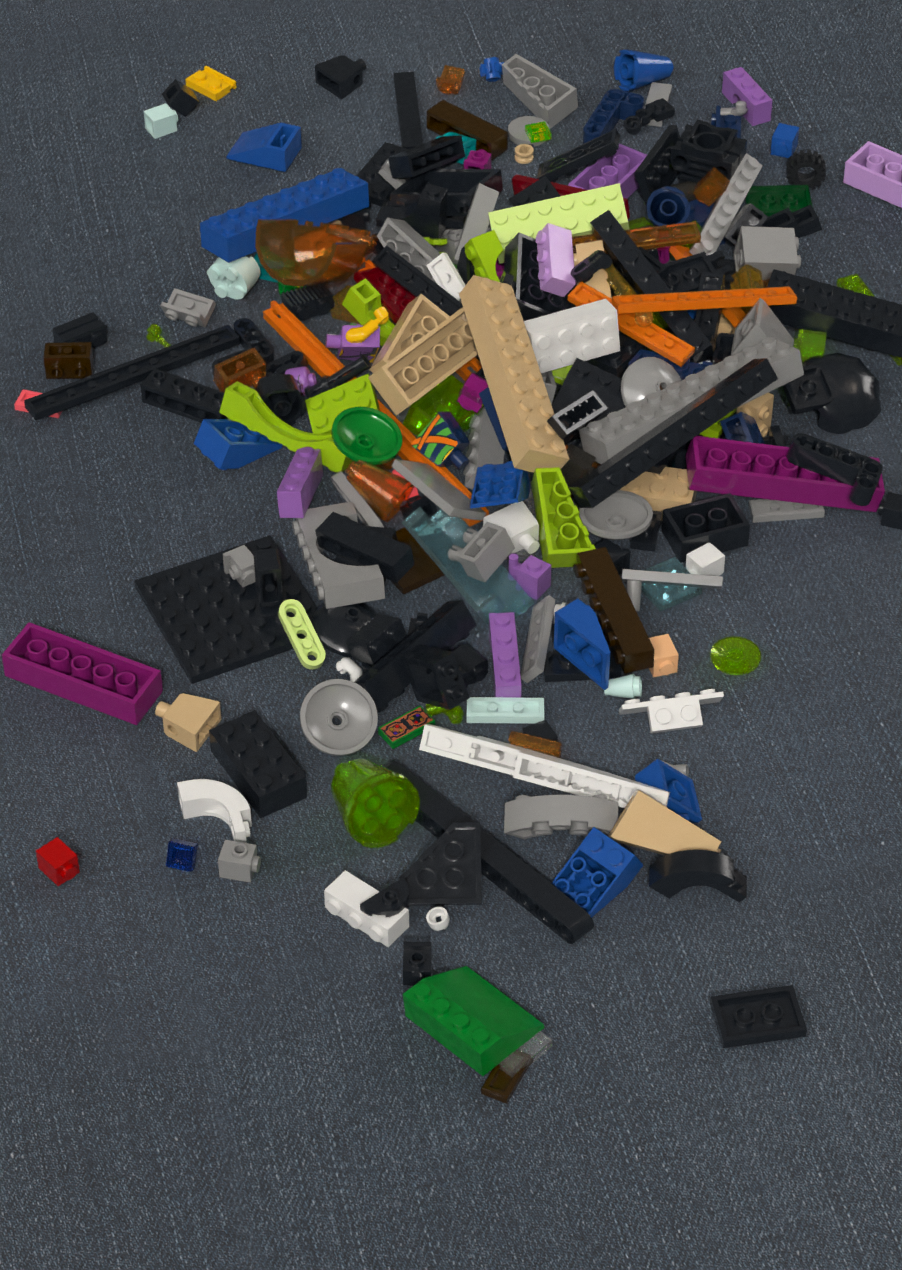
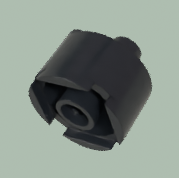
M274 374L262 377L258 381L256 391L268 408L282 421L292 426L296 423L295 420L304 415L306 403L300 386L293 375Z

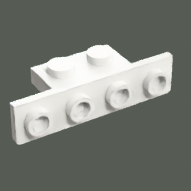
M715 689L700 691L699 695L690 696V692L676 694L675 698L665 699V696L661 695L651 697L650 701L640 702V699H630L621 705L619 714L647 712L651 733L697 728L703 725L700 704L720 702L724 694L723 691L715 692Z

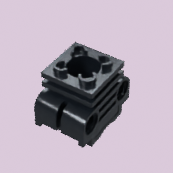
M697 120L693 126L686 124L679 141H677L675 146L672 145L670 155L671 165L681 172L679 185L720 196L746 154L747 140L738 138V130L732 128L716 127L701 120Z

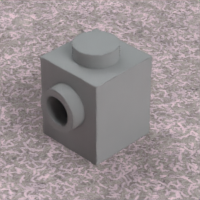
M225 840L218 858L219 877L251 883L254 872L258 873L261 865V857L257 856V846L255 844Z

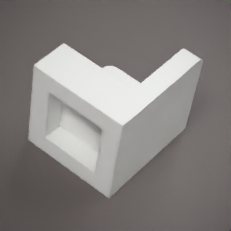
M706 543L686 555L685 572L687 574L720 576L724 573L725 555L711 543Z

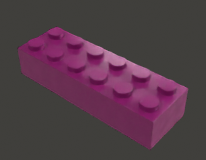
M28 622L2 654L6 677L134 725H138L163 692L161 670Z

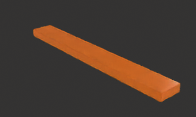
M791 287L622 295L612 297V305L617 309V314L750 307L754 306L759 298L763 299L767 305L796 304L797 296Z

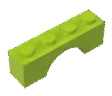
M492 230L470 239L464 247L467 258L471 260L475 268V275L499 282L500 280L496 273V261L503 248L495 231Z
M365 278L349 289L342 305L361 325H365L369 320L376 319L373 313L376 309L382 307L381 294ZM389 319L385 324L378 325L380 326V345L382 347L395 327Z

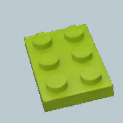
M365 374L305 400L314 434L331 433L335 418L346 409L369 407L380 411L374 385L368 379L369 374Z

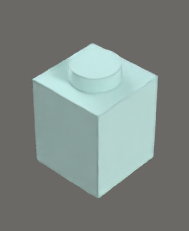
M166 103L145 110V129L154 139L176 132L178 115Z

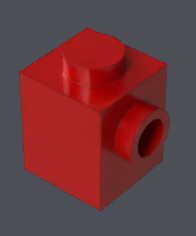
M58 837L36 850L38 868L57 886L73 879L80 873L77 854Z

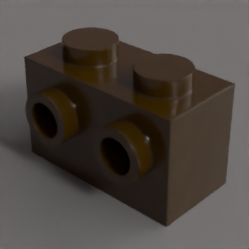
M45 343L44 366L46 379H83L93 375L92 343Z

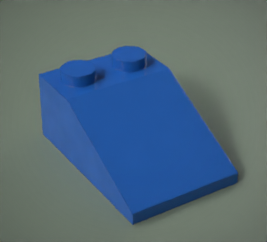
M203 419L194 444L201 450V453L211 459L214 465L221 470L238 469L281 449L283 446L278 442L269 440L267 436L251 431L247 426L229 419Z
M576 599L555 612L554 649L602 689L606 690L609 686L610 650L596 613L589 605L584 604L580 599Z

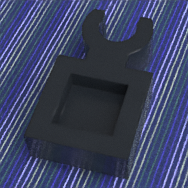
M662 98L646 104L645 109L636 110L635 116L642 118V125H646L653 119L659 122L674 116L675 108Z

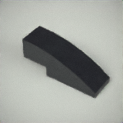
M811 204L791 213L788 207L769 216L761 226L794 228L795 237L798 238L822 230L819 218Z

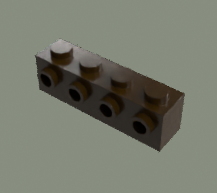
M441 100L427 110L428 129L441 136L448 132H454L476 139V151L483 149L491 153V161L508 149L507 131L445 100Z

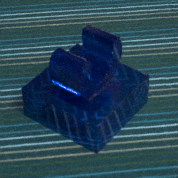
M172 838L168 844L166 867L192 872L195 869L198 844Z

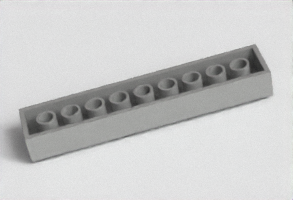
M773 337L765 338L754 346L744 348L742 352L736 355L727 356L723 361L715 365H709L696 374L686 376L682 381L669 384L665 389L657 393H651L638 402H632L619 411L611 412L601 420L590 422L586 427L579 430L585 456L603 464L753 359L767 358L778 379L740 406L804 375L800 350Z

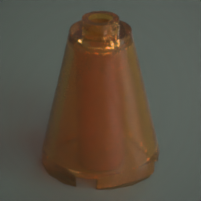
M363 460L351 462L345 472L348 474L346 478L381 520L389 522L400 511V505L409 498L414 488V485L407 479Z

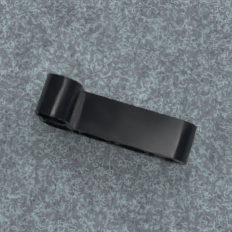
M797 433L793 436L786 456L787 460L796 466L853 486L850 492V500L859 506L869 505L883 470L882 464L875 459L804 433Z

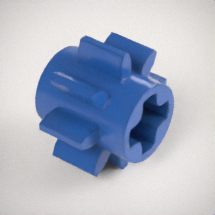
M498 57L484 59V64L480 65L481 77L486 76V81L488 82L501 80V75H503L502 64L504 62L499 63Z

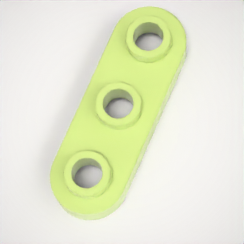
M294 599L285 600L279 607V620L301 664L307 669H317L322 666L326 656L322 643L303 605ZM292 612L295 616L289 617L286 613ZM297 634H303L305 638L300 639ZM313 655L316 660H309L307 656Z

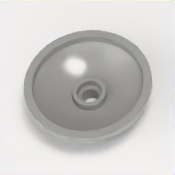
M644 357L636 360L628 366L622 377L621 395L624 405L627 407L628 404L638 402L651 393L661 391L660 386L663 390L667 385L682 380L677 371L662 359Z
M618 490L594 508L579 509V517L583 526H586L587 530L592 534L609 540H624L635 537L644 532L651 525L653 519L652 507L647 500L635 493Z
M344 679L327 680L312 688L304 698L300 709L301 729L312 746L323 753L334 756L353 754L364 748L376 731L378 722L376 705L370 694L357 683ZM332 719H340L341 724L334 725Z

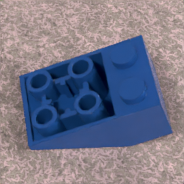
M277 123L243 132L226 158L286 172L302 148L301 127Z
M512 461L505 464H486L478 467L470 508L518 503L528 499L531 487L528 472L514 468Z
M593 827L551 884L583 908L592 918L628 887L643 867V864L633 853Z

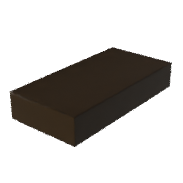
M517 1051L513 1052L492 1069L481 1088V1094L507 1104L531 1064L532 1057Z

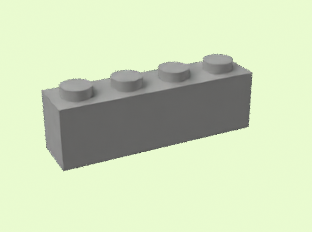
M485 408L478 415L475 414L469 423L471 432L468 437L469 449L466 457L470 461L465 467L463 474L465 475L464 486L471 490L474 488L478 467L486 464H503L505 451L501 447Z

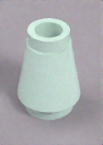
M630 674L610 679L608 689L604 690L605 695L630 699L642 696L641 676Z

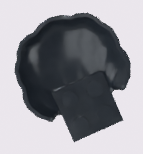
M838 352L824 356H812L802 362L803 376L782 385L793 414L818 410L820 412L818 427L830 433L844 434L853 429L866 427L881 412L879 380L868 370L861 359Z

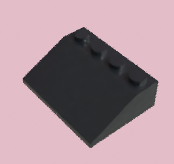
M518 232L505 247L504 271L514 276L513 281H516L513 291L516 299L525 302L523 310H520L523 321L576 307L575 304L567 300L569 293L576 285L565 297L540 290L536 239Z
M576 358L552 405V408L556 410L554 414L592 390L608 408L596 421L607 417L611 412L625 408L621 395L622 379Z

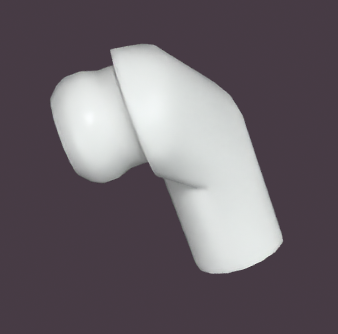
M343 657L341 661L336 663L337 671H340L341 674L348 672L352 682H355L363 675L362 668L351 658Z

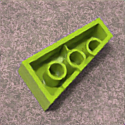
M535 468L531 486L536 519L539 524V538L543 561L551 564V568L574 567V564H577V553L596 548L594 544H591L586 526H583L579 517V510L570 497L571 492L560 468Z

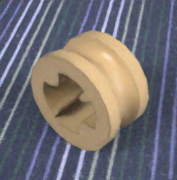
M528 144L516 146L515 161L520 164L532 162L534 158L533 147Z

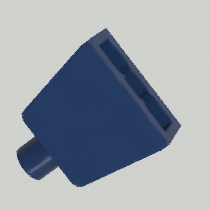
M739 412L720 421L727 440L765 444L754 417Z

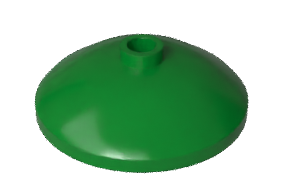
M352 407L338 414L332 425L331 434L336 447L345 456L358 463L367 465L387 463L398 455L402 446V433L395 421L385 413L373 408Z

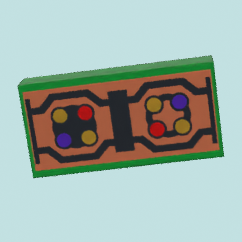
M418 706L378 727V734L392 749H395L423 734L424 725H435V720L421 706Z

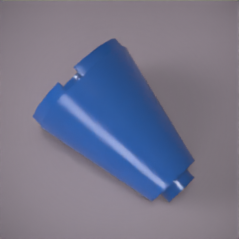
M630 49L620 50L621 54L615 58L614 62L615 80L620 81L621 85L619 88L623 91H632L649 85L652 82L668 78L674 68L669 57Z

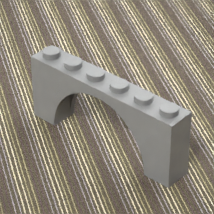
M352 501L307 509L304 518H296V521H292L293 533L295 536L297 535L298 546L302 549V556L307 563L308 573L311 574L313 586L316 587L318 599L323 600L326 609L385 599L384 577L379 565H345L334 562L321 554L324 549L318 545L315 530L332 512L347 516L358 523L357 512Z

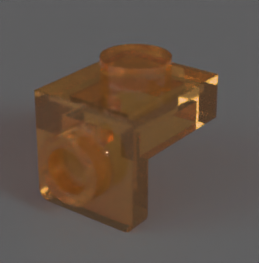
M445 65L441 77L436 79L438 90L444 94H458L465 76V70Z

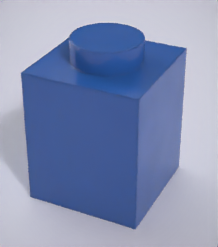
M779 123L772 136L771 155L785 158L793 156L798 145L799 127Z

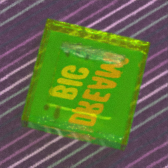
M545 121L525 125V133L531 143L551 140L552 133Z

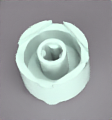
M244 256L229 263L218 257L207 270V275L215 288V293L221 298L227 296L233 299H242L257 282L261 273L258 263L252 256L250 258Z

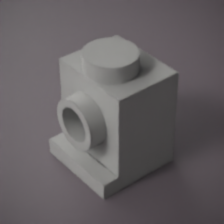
M245 545L223 553V565L226 574L229 573L232 579H236L242 587L255 582L254 556Z

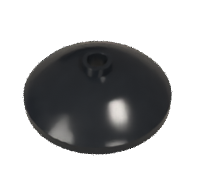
M322 603L314 611L311 623L322 646L338 655L352 657L346 640L350 639V636H353L354 633L356 634L357 630L360 631V628L367 625V622H370L374 616L377 617V612L364 603L326 609L325 604Z

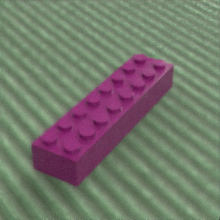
M696 436L690 441L686 453L689 490L720 494L731 493L737 496L877 512L885 493L881 473L869 505H856L850 500V492L853 486L790 463L786 457L789 447ZM870 457L880 462L879 458Z

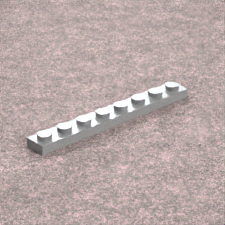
M747 153L727 182L689 250L692 255L705 251L708 256L716 252L763 165Z

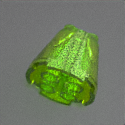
M362 758L341 763L335 768V775L331 783L332 797L346 831L355 841L361 843L364 847H384L397 841V836L408 824L414 823L419 812L420 798L417 789L405 776L369 759Z

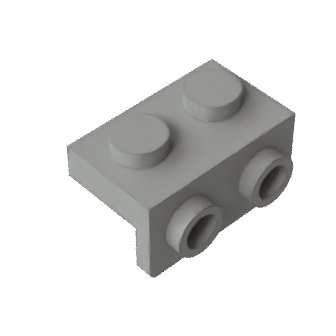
M174 288L168 303L162 302L160 307L165 316L171 320L177 321L179 319L193 327H197V325L206 327L216 303L212 299Z

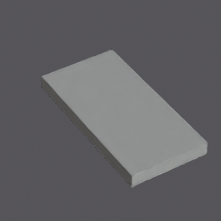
M401 459L394 460L392 467L449 516L479 521L485 517V511L481 508L471 509V500L429 464Z

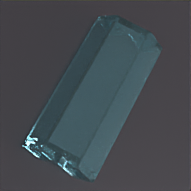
M419 507L401 522L486 624H489V613L514 612L516 619L534 604V601L502 564L486 582L467 576L461 563L448 558V551L452 549L451 546L457 545L464 548L467 545L463 541V534L470 527L462 518L449 516L442 509L429 518Z

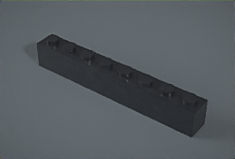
M609 210L590 222L594 236L597 240L603 241L604 249L639 295L672 293ZM686 310L653 312L669 333L695 347V352L690 357V362L701 363L713 356L714 352L711 342Z

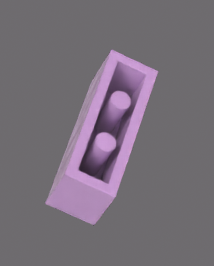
M547 223L536 235L540 290L565 297L576 285L574 278L571 276V270L574 268L571 230Z

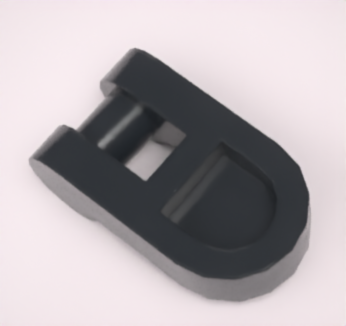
M597 250L577 264L571 270V276L576 282L582 281L585 283L599 269L609 268L612 264V259L604 251Z

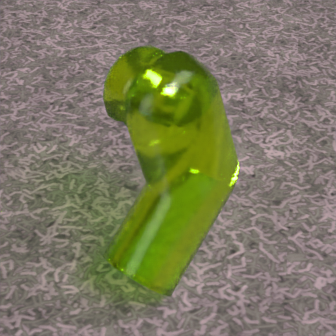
M426 704V711L430 716L443 713L449 717L453 724H459L463 720L464 712L458 705L448 710Z

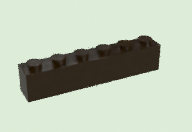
M606 547L577 553V564H574L575 575L581 579L583 593L589 596L590 607L598 615L597 618L601 629L605 631L608 646H612L614 649L613 653L616 664H621L624 674L654 667V647Z

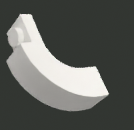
M209 779L177 782L179 803L184 819L198 816L218 817L229 825L234 841L247 843L246 837H250L249 827L252 826L251 809L247 800L239 791L225 783Z

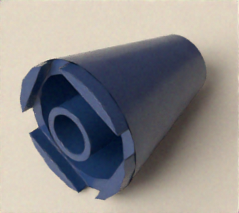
M665 186L652 192L646 203L649 225L652 226V230L664 232L681 227L687 221L690 214V204L686 199V195L676 187Z

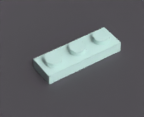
M470 697L467 700V723L535 724L544 720V698Z

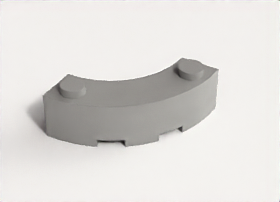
M519 795L516 797V800L505 803L504 834L528 839L536 836L552 835L553 830L569 829L571 835L587 836L592 828L595 827L608 836L618 820V802L607 800L605 795H594L592 797L580 795L530 797Z

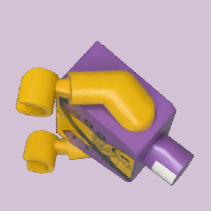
M384 306L376 309L373 313L376 319L369 320L365 325H344L339 335L326 334V348L338 349L339 359L355 361L360 356L365 355L370 363H373L380 348V326L378 325L385 324L388 321L387 310Z

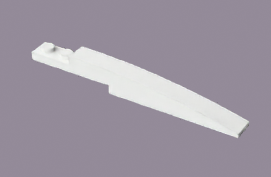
M431 724L424 725L419 748L422 751L513 775V778L575 795L590 797L605 795L607 800L618 802V806L622 808L626 807L633 793L638 790L665 807L668 804L670 792L483 736L476 737Z

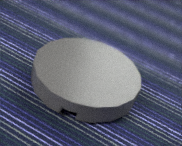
M518 117L508 125L509 139L516 145L534 144V146H539L547 140L531 142L526 131L544 128L549 136L550 126L539 117Z

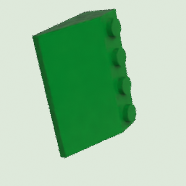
M467 966L423 978L403 993L405 1016L481 1076L486 1075L544 1029L542 1022Z

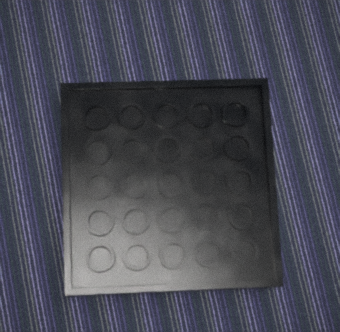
M271 535L242 544L252 554L255 550L278 549L282 569L283 601L288 599L299 601L311 621L317 607ZM242 545L134 580L137 592L191 684L294 649L278 617L280 605L259 606L256 582L242 587L236 579H232L229 573L226 574L224 572L223 553ZM292 612L286 613L289 617L295 616ZM297 634L298 638H305V635Z

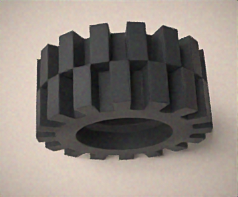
M803 149L800 150L799 155L795 152L793 157L790 156L788 158L789 162H787L786 167L789 184L808 185L812 190L816 189V185H822L821 181L824 182L826 168L825 160H823L821 154L818 156L816 151L811 154L810 149H807V153H804ZM802 167L814 169L813 172L807 174L798 172Z

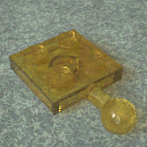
M613 264L605 269L609 275V278L606 280L614 290L617 289L615 291L616 296L637 295L632 286ZM652 312L636 313V324L640 327L650 326L653 322Z

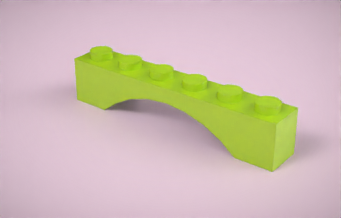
M238 381L225 389L219 413L227 416L229 420L239 422L247 426L249 430L259 432L267 436L269 440L278 442L293 452L303 447L321 449L322 465L328 467L330 471L343 472L351 466L353 460L345 456L336 447L331 433L314 434L290 426L268 408L256 390Z

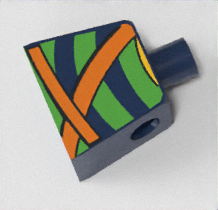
M438 412L411 443L412 447L439 467H449L453 463L458 470H462L470 461L462 453L469 445V440L450 412Z

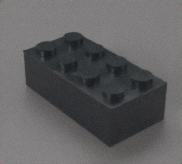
M255 710L209 730L211 752L260 818L307 798L306 776Z

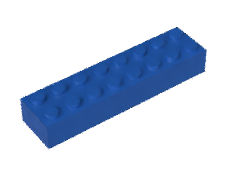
M333 169L332 172L318 175L309 181L300 182L296 186L282 189L278 193L266 195L260 200L248 202L242 207L230 209L224 214L212 216L208 220L200 222L201 246L229 263L369 207L368 182L345 171V169Z

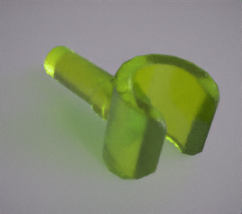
M157 324L149 326L147 329L148 334L146 335L148 341L154 342L156 340L165 348L172 346L160 336L162 330Z

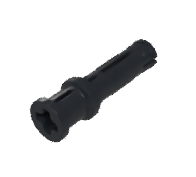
M362 355L331 376L321 377L320 381L313 386L308 385L304 388L307 398L309 399L348 382L371 368V363L365 355Z

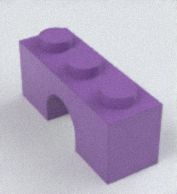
M742 67L723 72L722 93L732 104L737 101H745L747 103L746 108H748V111L743 117L752 126L771 121L772 99Z

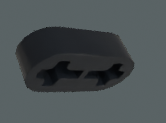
M294 351L268 363L264 369V374L266 377L274 374H285L287 369L307 367L308 361L302 352Z

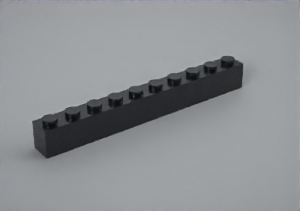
M768 359L751 360L568 487L579 507L594 508L776 381L778 377Z

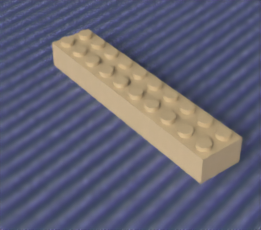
M473 275L459 293L513 466L516 469L533 473L535 468L559 467L561 470L569 460L564 441L547 422L554 415V411L513 288L507 283H500Z

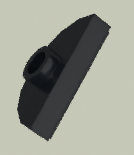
M404 877L362 902L360 910L368 916L375 914L391 917L399 914L407 906L409 898L408 883Z

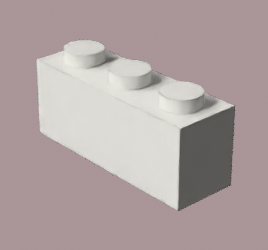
M345 870L324 890L325 908L331 914L338 915L346 920L353 928L360 929L368 934L372 940L381 942L389 947L409 928V910L404 908L399 914L391 917L375 914L368 916L360 910V904L379 893V891Z

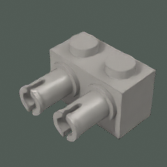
M486 522L479 531L468 528L467 532L465 531L463 534V541L467 545L464 548L457 545L451 546L452 549L448 551V558L461 563L467 576L486 582L515 547L504 527Z

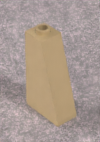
M640 790L633 793L608 835L615 842L665 856L684 850L721 852L718 848L721 843L720 840Z

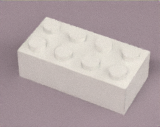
M607 299L524 321L541 373L572 365L576 358L587 361L620 351L617 309Z

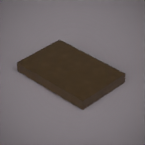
M405 527L396 531L397 540L411 547L414 565L398 583L391 581L403 595L445 575V569Z

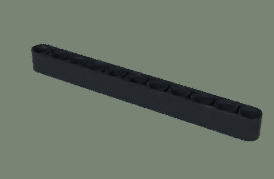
M395 760L390 761L371 775L373 785L380 793L436 838H439L453 822H473ZM481 828L482 875L569 944L575 943L594 928L591 916L583 908Z

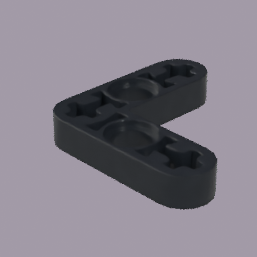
M241 318L234 322L233 329L240 337V344L245 350L215 360L212 363L214 378L228 380L264 367L274 361L272 345L250 319ZM252 340L259 341L258 343H249ZM243 360L249 361L248 363H244V364H243V363H238L239 361H243Z

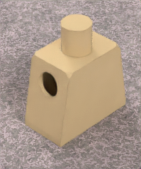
M183 693L179 694L172 705L160 701L156 707L155 715L163 718L164 733L168 737L197 752L209 737V730L215 728L221 721L220 702Z

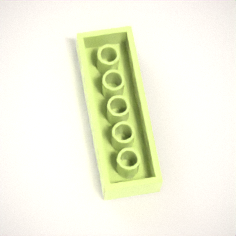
M620 183L488 212L491 229L495 231L503 248V251L498 256L499 264L505 262V247L518 232L536 239L537 233L547 223L571 230L572 245L575 247L577 242L580 244L598 241L592 232L590 222L609 210L626 233L630 235Z

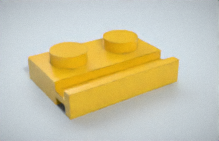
M205 66L203 71L198 70L185 79L187 87L214 101L230 93V89L237 88L235 80L208 66Z

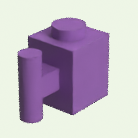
M510 554L508 579L512 582L517 581V591L538 600L551 586V564L532 555L521 564L518 562L519 556L517 554Z

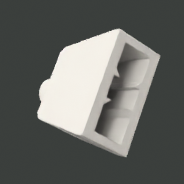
M523 501L513 503L483 517V526L486 522L506 529L515 547L510 554L525 549L529 554H533L538 550L540 546L538 542L539 524Z

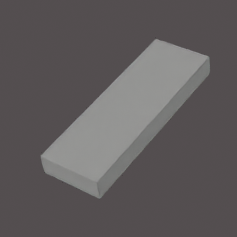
M652 82L646 104L662 98L669 103L672 85ZM653 119L646 125L662 127L663 120L657 122Z
M749 500L748 506L753 523L824 518L825 514L824 507L820 505L779 500Z

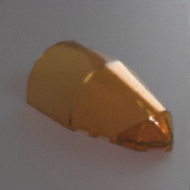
M258 219L255 247L260 263L267 273L284 285H333L347 280L373 254L378 237L374 234L370 236V231L356 228L348 230L349 226L321 222L319 227L313 226L312 221H306L305 225L298 224L296 219Z

